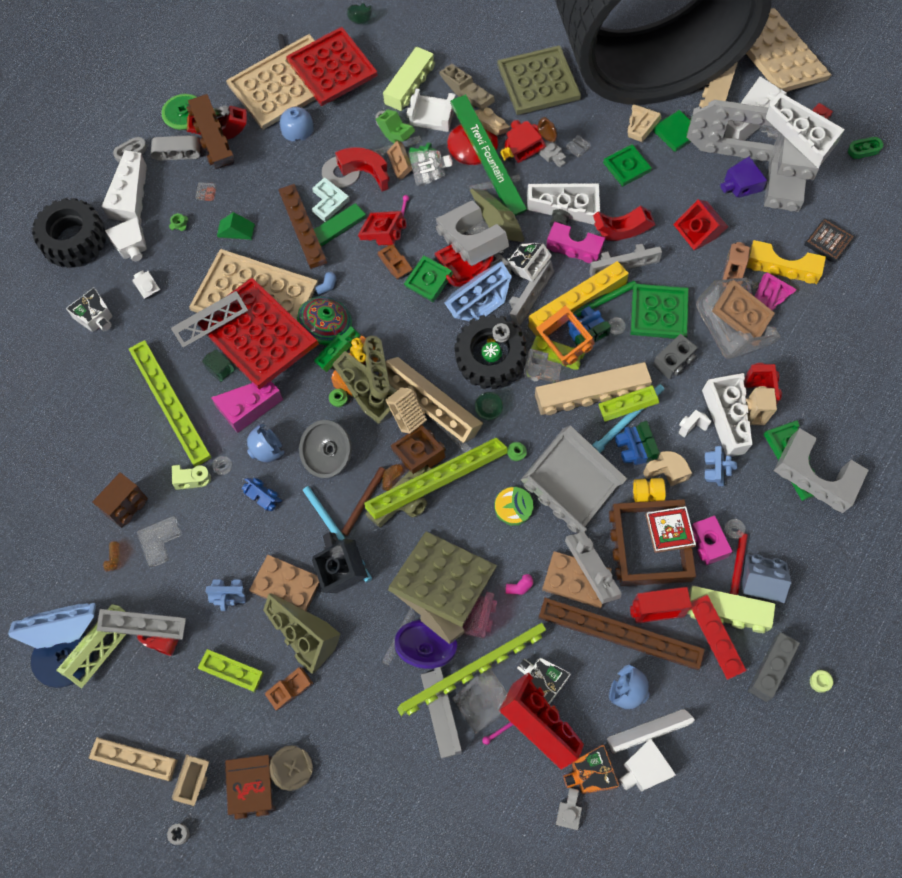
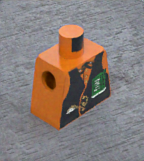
M604 745L573 762L574 772L563 775L566 787L571 788L579 785L582 794L611 790L619 786Z

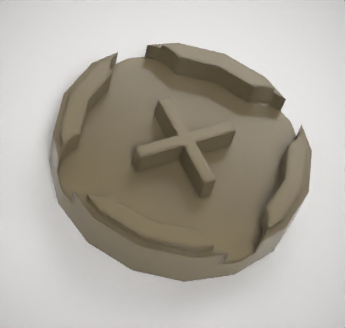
M291 745L283 747L274 754L269 769L271 778L281 789L292 791L298 790L308 783L313 771V765L310 756L305 750Z

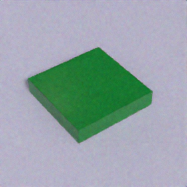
M680 110L653 128V131L674 152H677L691 142L687 138L691 120Z
M633 144L603 160V164L622 187L650 173L652 169Z
M423 255L405 281L404 286L434 303L448 282L446 276L452 277L454 273L452 270Z

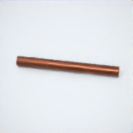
M379 467L343 527L341 531L343 535L348 536L365 507L364 503L369 501L386 470Z

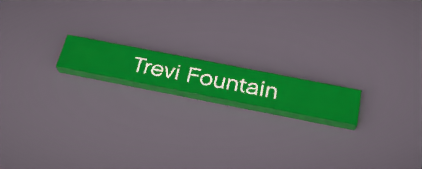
M465 94L451 100L450 104L503 205L512 211L515 216L526 212L527 209L467 95Z

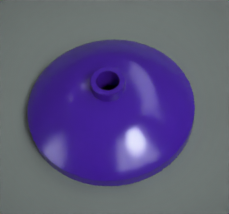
M421 620L405 624L398 630L395 636L394 645L399 657L406 663L418 668L432 669L441 667L449 663L456 654V640L449 644L421 622Z

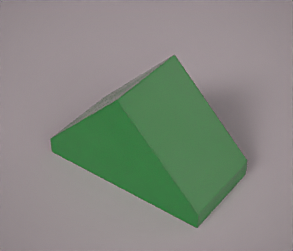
M233 212L220 220L217 237L252 240L255 224Z

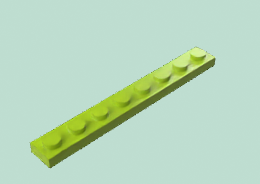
M144 340L128 348L193 466L196 467L211 459L212 457L146 341Z
M494 438L365 502V509L376 520L507 454V447L500 440Z
M540 623L406 700L398 706L399 714L403 716L407 713L408 716H411L420 710L418 706L424 703L430 705L438 699L437 695L443 692L445 695L456 689V684L460 682L463 684L468 683L474 678L473 675L475 673H485L492 668L491 664L496 661L498 664L504 662L509 658L508 654L513 651L515 654L521 652L526 648L525 644L529 642L535 644L543 638L541 635L546 631V628Z

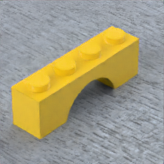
M753 240L746 268L767 272L771 275L784 276L789 279H797L810 284H817L822 276L826 257L807 252L803 258L789 261L780 258L774 252L772 244Z

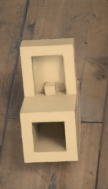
M671 451L661 452L658 461L653 460L649 462L643 472L646 479L664 473L670 486L689 480L692 474L686 460L681 455Z

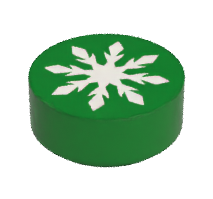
M489 342L482 348V355L486 361L495 362L501 357L502 350L497 343Z

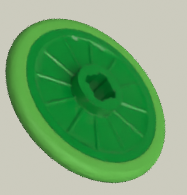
M180 94L170 98L162 108L163 121L171 128L178 130L187 129L189 113L186 107L189 106L188 100L196 98V96Z

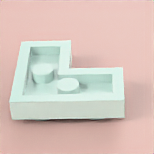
M325 177L312 188L313 192L322 199L312 208L313 213L324 222L350 201L347 194Z

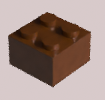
M119 472L92 503L105 516L122 528L132 520L133 515L145 506L148 498L135 483Z

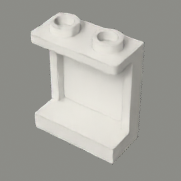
M416 89L415 94L411 96V108L407 109L409 124L416 127L449 132L454 113L450 101L455 99V94L449 93L446 100L421 96L420 90Z

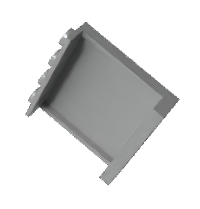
M570 425L561 430L522 477L521 481L528 491L534 492L539 497L538 500L542 504L549 506L553 510V514L557 518L563 519L571 531L580 533L587 530L585 528L587 523L618 485H622L627 478Z

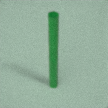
M634 280L575 310L573 314L579 317L584 308L588 306L592 309L599 307L632 290L633 284H636Z

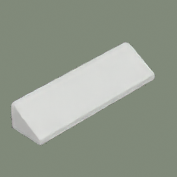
M685 709L610 736L607 738L612 753H617L650 739L689 726L695 720Z

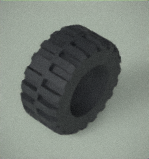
M63 198L61 201H53L49 206L46 205L43 207L44 210L42 212L39 211L37 219H34L33 240L44 257L52 264L60 267L65 265L67 268H73L74 265L79 267L85 262H91L93 257L96 258L99 255V250L102 251L107 237L106 228L91 204L76 198H71L70 200ZM72 226H82L79 233L67 240H57L60 233Z
M490 314V317L486 318L485 315H481L479 320L471 319L469 326L464 325L461 328L462 333H458L456 337L457 343H455L454 347L459 371L462 372L463 377L466 380L469 379L472 385L476 386L479 384L480 388L486 389L487 386H491V389H497V385H501L503 388L507 386L508 381L514 382L516 375L522 373L523 366L526 363L525 337L522 336L521 329L519 327L516 328V324L512 320L507 322L504 316L496 318V314ZM500 323L506 324L510 331L509 339L504 342L508 347L506 359L492 366L477 362L473 356V350L476 345L485 339L493 338V328L495 325ZM502 329L498 330V333H496V335L500 334V336L503 337L504 333L506 332H503Z

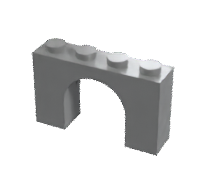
M473 200L436 218L438 234L440 236L443 235L447 244H451L456 253L459 252L462 259L471 266L509 247L506 232L498 224L478 234L463 235L466 231L484 222L481 208Z
M799 428L790 437L774 471L780 474L781 477L796 484L799 488L811 493L815 498L827 503L833 509L844 513L853 506L868 469L850 460L840 469L835 481L831 482L819 478L809 465V454L817 438Z

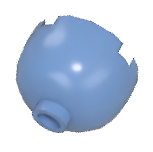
M301 107L286 109L280 117L282 135L290 141H295V139H301L302 141L310 137L313 132L311 115Z
M259 424L250 432L247 438V446L249 448L247 452L253 459L256 458L266 463L273 462L284 454V450L280 451L279 447H282V444L271 429L265 430L263 427L266 425Z
M631 665L624 666L618 673L621 676L618 682L614 680L611 685L609 700L621 708L634 709L648 700L649 684L645 674Z

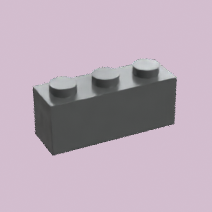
M780 632L773 639L748 692L765 702L771 700L800 643Z

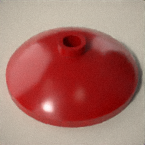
M460 124L455 127L449 134L447 141L451 156L463 164H482L462 125ZM485 129L491 143L497 151V135Z

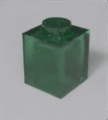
M216 349L208 353L202 360L206 370L220 382L234 371L231 362Z

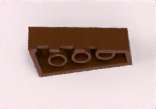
M208 94L188 100L189 106L186 108L190 117L194 116L196 122L193 125L196 132L201 133L203 139H200L203 149L208 150L209 155L206 157L210 166L214 165V168L218 169L234 163L232 151L229 150L227 139L223 135L221 125L216 118L217 116Z

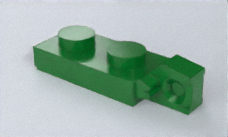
M350 326L342 335L338 334L315 358L314 362L327 373L344 351L347 352L352 346L351 341L354 338H359L360 334Z

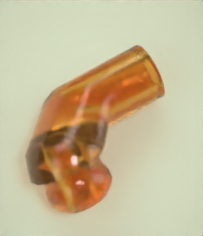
M400 464L392 465L384 471L383 490L389 491L392 488V481L401 475L403 468Z
M116 541L109 543V561H104L103 563L105 571H114L118 567L120 547Z

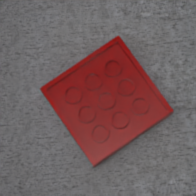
M343 27L286 56L288 63L321 106L378 76L376 69Z

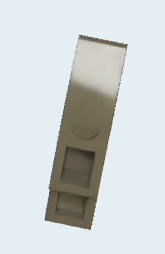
M454 64L447 66L439 72L458 97L467 95L473 108L478 107L483 110L495 102L493 95L473 83L472 76Z
M396 595L421 615V622L449 644L464 634L463 627Z

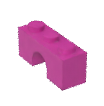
M554 222L547 238V249L552 252L565 254L570 258L583 260L586 263L598 261L604 246V237L588 233L583 241L577 242L570 238L571 227Z

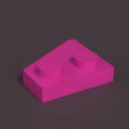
M765 273L754 297L770 310H773L790 294H793L796 289L773 275Z

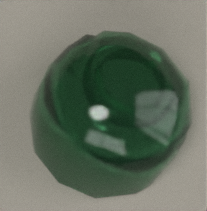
M362 3L360 6L350 5L347 8L348 18L355 24H365L371 17V5L368 8L365 6V3Z
M484 392L475 401V412L484 420H494L503 411L502 399L493 392Z

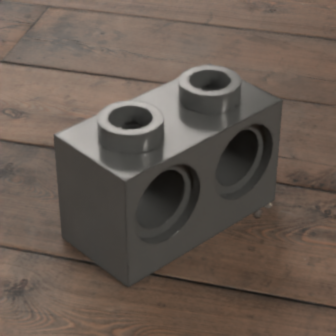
M680 334L655 357L653 366L670 380L674 375L678 376L683 371V366L687 363L691 364L695 360L697 347Z

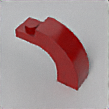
M229 106V115L217 118L223 135L227 140L237 136L246 125V109ZM188 115L187 132L201 135V133L196 132L193 125L196 122L194 116L190 117Z
M358 147L335 152L336 162L343 176L354 171L368 172L375 178L381 191L388 190L390 179L387 173V163L379 154L372 150Z
M641 205L621 217H609L599 211L593 215L596 229L600 231L601 236L605 240L610 241L637 236L655 225L650 210Z

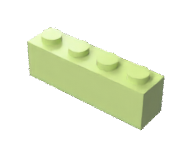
M415 47L383 92L384 104L400 111L409 104L411 96L415 94V90L426 80L427 74L435 66L433 53Z
M692 586L689 589L690 601L708 594L722 624L724 622L730 623L732 627L744 629V627L753 628L752 631L756 633H765V631L767 632L772 628L775 610L774 603ZM690 609L687 614L691 615V618L696 619L692 610Z

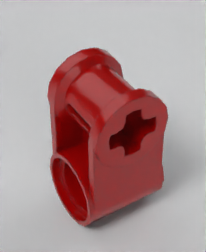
M137 635L138 640L146 647L169 656L173 655L179 639L160 637L146 639L145 636Z

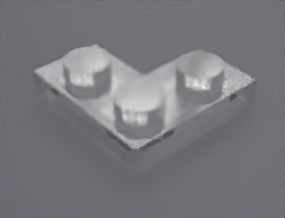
M174 516L137 531L149 567L153 568L169 561L164 543L182 535Z

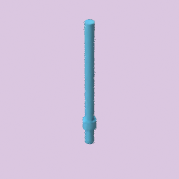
M661 384L654 389L657 396L664 390ZM643 409L627 414L601 440L596 441L592 446L601 453L605 449L604 446Z
M309 486L305 487L303 492L331 533H336L339 540L345 539ZM366 569L368 577L364 581L368 583L372 580V577Z

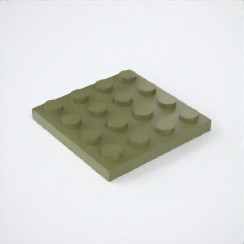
M560 45L497 60L499 71L516 115L580 100L581 94Z
M426 531L389 585L388 591L463 627L495 572L497 565Z

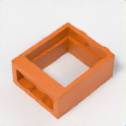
M566 305L536 328L539 335L565 367L568 364L572 365L581 354L588 353L592 350L593 345H595L593 337ZM570 320L584 337L585 341L563 356L548 336Z

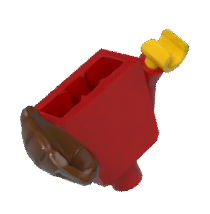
M546 117L541 118L538 125H531L528 121L522 124L519 120L513 121L511 123L512 129L507 132L508 139L505 142V148L500 153L504 161L506 158L515 157L516 161L520 163L546 147L542 137L550 142L556 141L557 130L554 123Z

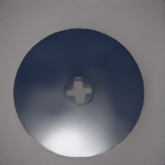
M83 632L79 639L71 643L64 642L49 648H34L31 656V669L34 676L42 684L52 688H63L74 684L70 679L57 671L65 661V659L60 660L59 656L66 655L68 657L86 634ZM94 651L89 654V663L94 660ZM85 667L78 668L73 676L78 680L82 679L85 675Z

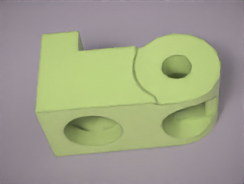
M180 465L172 466V484L176 490L204 487L211 481V475L204 466L199 465L193 469H182Z

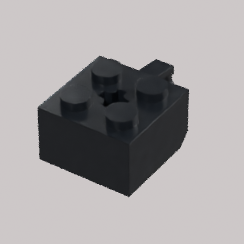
M331 532L323 535L324 550L312 558L323 593L337 594L368 577L355 540H339L336 533Z

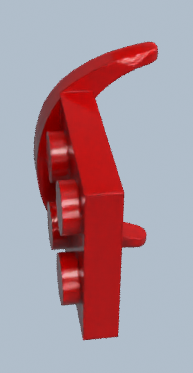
M452 245L435 252V258L438 262L454 273L452 277L447 275L446 279L455 287H462L478 274L490 268L494 255H492L485 262L480 261L471 266L462 259L459 252L456 253Z

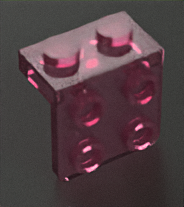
M486 592L485 597L480 596L463 625L464 634L485 639L486 633L491 632L493 620H490L491 612L495 613L497 601L494 600V593Z

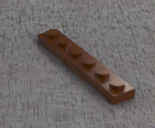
M295 184L278 189L310 269L326 264V258Z

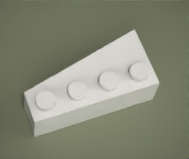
M759 77L741 104L769 108L779 93L786 95V92L764 78ZM728 120L725 138L745 140L762 125Z
M779 93L770 104L766 119L817 168L821 166L838 144L844 132L843 128L782 93Z
M127 150L123 153L102 204V208L109 219L126 222L137 217L141 224L142 197H144L143 186L145 184L147 168L141 153Z
M528 184L527 210L552 215L553 210L562 209L570 214L569 219L594 224L593 215L598 211L600 212L599 184Z
M744 373L709 379L702 389L726 456L731 457L745 454L752 446L750 422L747 416L748 405H746L745 399L746 388L743 382L745 379Z

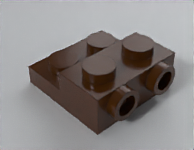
M423 425L390 445L392 451L412 474L426 465L431 468L446 458L444 445L440 441L437 442L431 430H426Z

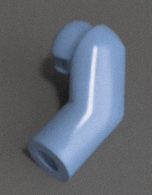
M327 272L323 284L315 287L318 295L334 288L336 282V275L334 273Z

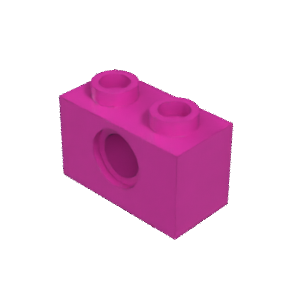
M715 516L692 524L691 528L698 547V555L702 561L704 560L706 566L730 556L732 550ZM704 538L711 539L713 544H707Z

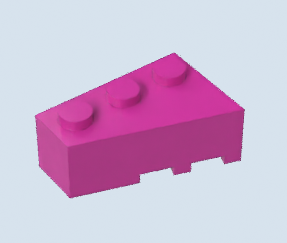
M272 381L260 390L251 383L211 397L217 409L237 433L283 400L279 389Z

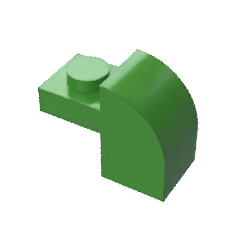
M387 109L376 118L381 131L392 143L406 141L415 132L412 125L402 123L396 111Z

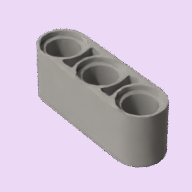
M196 136L155 137L152 139L150 155L155 160L197 159L200 156L201 142Z

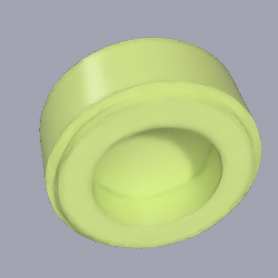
M818 670L811 675L810 685L815 691L823 693L832 688L833 678L827 671Z

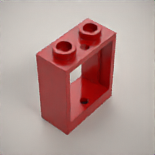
M682 587L638 593L632 606H630L631 617L635 618L636 624L685 617L692 608L688 588Z

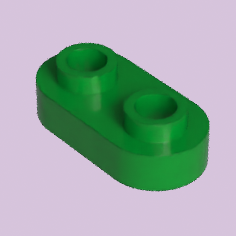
M878 137L853 141L848 148V154L855 159L877 155L883 148V141Z

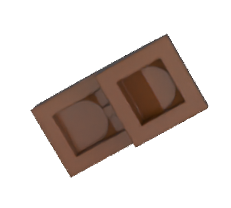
M389 245L378 251L377 255L396 279L403 277L413 270L394 245Z
M298 667L288 677L277 682L264 694L274 709L279 710L314 683L302 667Z

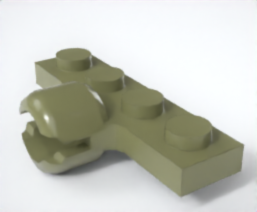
M426 465L414 474L409 471L391 489L431 470V468ZM422 496L376 520L369 512L366 513V516L381 528L399 510L404 511L410 517L420 516L424 512L427 502Z

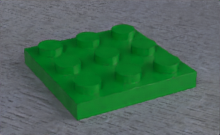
M633 284L630 335L675 339L682 334L686 338L688 288Z

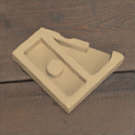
M633 104L632 116H630V125L627 132L628 137L643 142L661 120V114Z

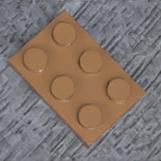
M734 280L728 283L712 310L714 314L752 344L758 342L775 314Z
M554 551L542 591L601 608V601L575 557Z
M267 555L249 591L267 599L268 594L272 593L307 611L320 583L317 575Z

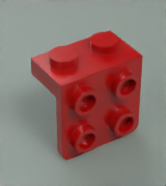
M756 363L751 365L743 381L744 387L755 388L765 386L767 388H774L777 406V403L782 398V391L778 388L779 372L776 371L775 364Z

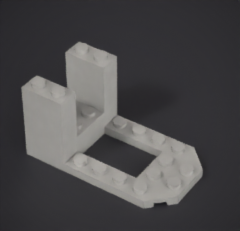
M713 100L709 102L708 106L703 108L699 106L693 110L687 138L700 151L742 158L750 156L751 159L769 161L764 206L773 209L800 211L804 202L806 179L814 180L819 168L780 132L774 145L723 137L728 120L774 127L766 119L768 107Z

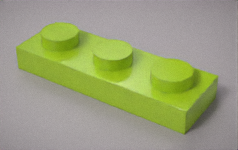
M653 385L599 403L598 406L604 422L658 404L659 399Z
M208 649L198 666V669L254 693L264 675L262 671Z

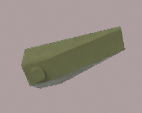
M471 188L470 192L476 204L481 208L488 227L490 228L498 224L506 232L508 240L524 242L523 233L513 212L486 190Z
M344 351L333 363V367L364 413L379 424L390 419L393 414L386 399L397 392V390L390 386L386 398H375L370 391L367 367Z
M272 593L268 594L263 611L277 630L280 629L286 637L284 641L287 646H292L296 652L295 658L312 674L315 673L335 651L341 634L324 620Z

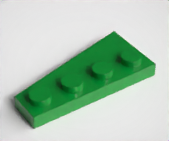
M798 420L773 428L763 434L778 461L790 437L798 430ZM792 483L802 501L815 497Z

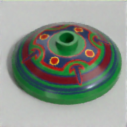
M314 297L307 300L301 305L297 314V321L318 341V344L329 345L338 334L342 335L352 325L348 309L339 301L329 297Z

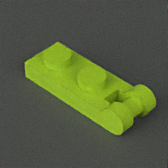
M537 335L530 349V354L563 365L542 337ZM552 341L563 356L574 349ZM585 353L581 354L572 365L568 364L566 367L578 370L581 364L580 360L583 359Z

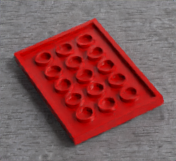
M250 278L233 291H237L248 311L206 335L260 390L319 344L253 278ZM236 299L230 303L228 311L236 313L242 310ZM215 311L212 320L221 322L224 320L225 312ZM201 319L197 322V326L202 331L207 330L209 321ZM211 322L210 327L214 326L217 323Z

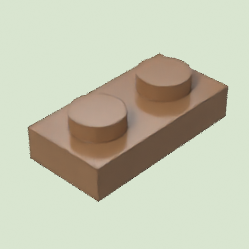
M396 141L387 151L397 178L403 179L413 168L403 143Z

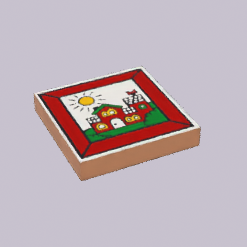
M686 507L646 513L655 553L695 547L696 544Z

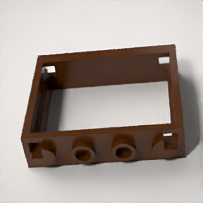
M685 499L613 504L611 511H609V523L612 522L613 524L610 534L611 541H615L613 559L617 561L618 568H615V576L619 580L620 586L693 582L696 578L692 547L680 549L683 570L681 572L628 575L620 513L652 512L686 507Z

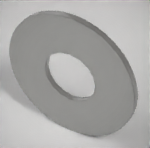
M336 157L329 159L322 168V177H325L337 188L351 186L360 175V171H354L345 177H336L333 173L335 168L338 167Z

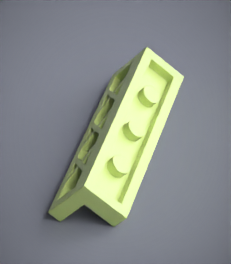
M113 604L107 609L125 612L120 606ZM97 621L57 671L80 688H83L126 634L119 633L117 635V633H113L112 643L103 646V638L106 634H110V632L96 631ZM99 650L98 660L89 663V654L92 651ZM85 667V675L79 681L73 674L78 668Z

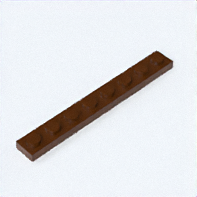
M544 598L538 619L695 670L700 669L705 650L548 598Z

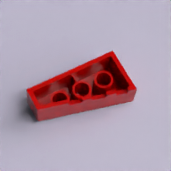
M528 672L512 684L499 711L562 770L579 759L584 744L569 724L562 722L557 708L554 705L550 706L543 697L545 693L540 687L538 689L531 681L533 677Z

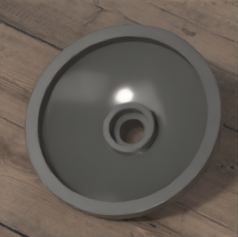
M320 420L311 424L304 431L299 445L302 464L309 473L320 478H330L340 474L348 465L352 452L351 440L347 431L339 423L331 420Z

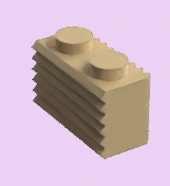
M400 388L386 399V402L401 432L411 434L426 422L427 419L424 415V409L417 402L416 393L408 388Z

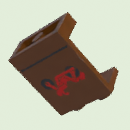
M270 755L225 760L228 815L234 816L235 820L246 819L248 814L256 813V817L270 815L269 811H276L275 806L272 805L269 769L272 757Z

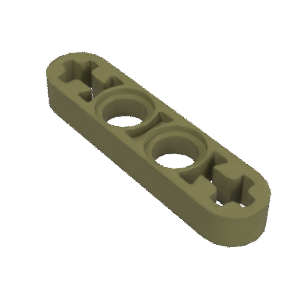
M368 336L363 349L366 355L365 361L370 391L375 398L384 399L389 392L390 385L382 342L376 336ZM371 357L378 358L379 362L372 361ZM373 372L381 373L382 377L375 376Z

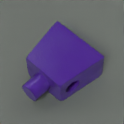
M748 156L727 171L724 179L725 182L721 183L720 186L724 193L732 191L736 197L740 198L762 192L767 179L750 156Z

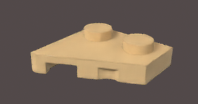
M486 107L483 110H475L484 129L495 135L504 134L509 131L510 126L502 118L494 114L490 108Z

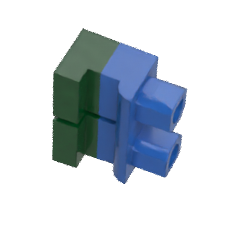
M590 306L584 308L581 311L583 318L581 320L578 319V321L593 337L595 343L609 336L611 325L608 321L605 322L602 319L599 310L595 312ZM568 320L569 335L576 346H579L585 339L571 321Z
M647 421L641 422L638 426L632 428L625 427L624 432L615 436V442L618 447L627 445L629 449L621 452L623 463L634 462V465H639L658 459L660 452L654 438H652L653 435Z

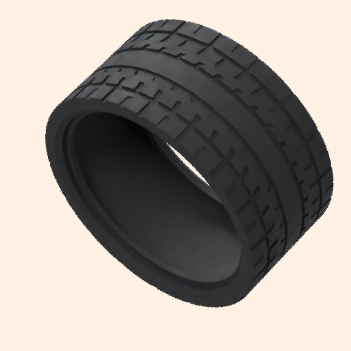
M555 0L580 73L587 86L604 99L629 105L653 104L675 99L691 93L720 77L733 67L754 45L767 23L772 5L771 0H692L675 13L657 22L631 29H609L601 26L609 13L621 0Z

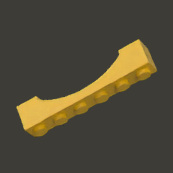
M616 261L529 315L528 327L536 336H540L536 328L565 305L573 313L589 301L626 285L629 273Z

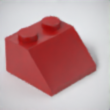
M700 199L673 224L693 250H697L714 241L728 228L727 224L708 201Z

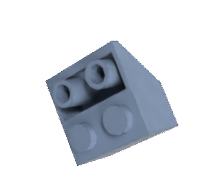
M746 554L742 579L743 594L785 603L791 584L787 562L777 558H764L759 554Z

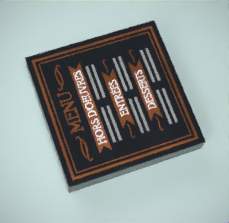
M824 218L804 245L821 256H825L826 259L835 264L855 236Z

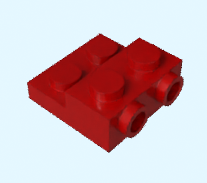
M401 211L370 213L358 236L360 240H376L378 245H394L395 241L400 239V232L406 228L407 222Z

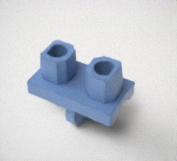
M721 446L715 447V451L705 452L706 465L715 464V469H705L706 482H717L718 486H724V470L726 471V476H731L732 471L737 469V463L732 461L731 456H726V461H724V452H722Z
M214 579L211 586H206L205 592L208 594L209 603L220 605L221 611H227L228 605L245 603L246 601L242 580L231 581V586H225L224 581L221 579Z

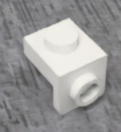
M142 270L134 275L135 279L132 281L144 299L160 290L148 271L144 273Z
M695 410L690 417L685 416L680 422L681 429L679 434L685 438L695 425L706 431L711 421L706 414Z

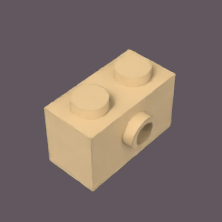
M757 387L746 399V405H748L747 416L750 425H765L776 412L774 388Z
M186 755L172 795L174 801L195 806L199 791L204 789L207 781L205 773L209 764L208 760Z

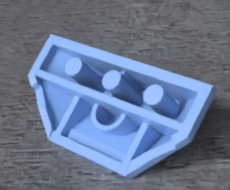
M501 261L481 272L452 293L445 301V305L456 319L470 321L473 318L479 320L481 315L486 317L505 303L511 275Z
M76 604L13 621L8 632L9 637L37 649L49 648L64 642L71 643L81 637L93 619L96 604Z

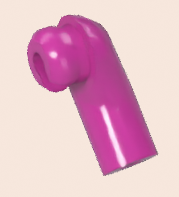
M529 574L523 575L517 584L506 583V594H525L534 583L532 576Z

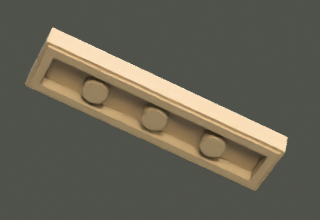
M98 737L89 756V759L166 781H171L178 761Z

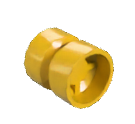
M651 478L649 482L646 479H634V502L665 501L663 478Z

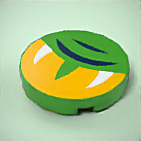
M508 487L497 495L494 502L495 513L499 520L510 526L521 525L529 519L533 512V500L524 489Z

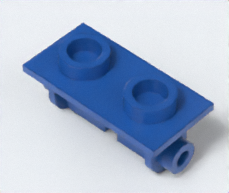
M255 477L253 479H244L248 484L245 483L243 485V493L254 501L260 496L257 504L266 511L272 512L276 508L275 502L283 501L277 497V492L264 487V483L260 479Z

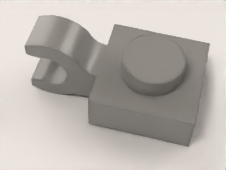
M547 141L545 143L546 147L538 153L548 163L553 160L557 166L562 167L565 165L563 160L566 158L562 153V149L554 142Z
M569 788L567 803L560 802L556 825L578 830L582 807L576 806L579 790Z

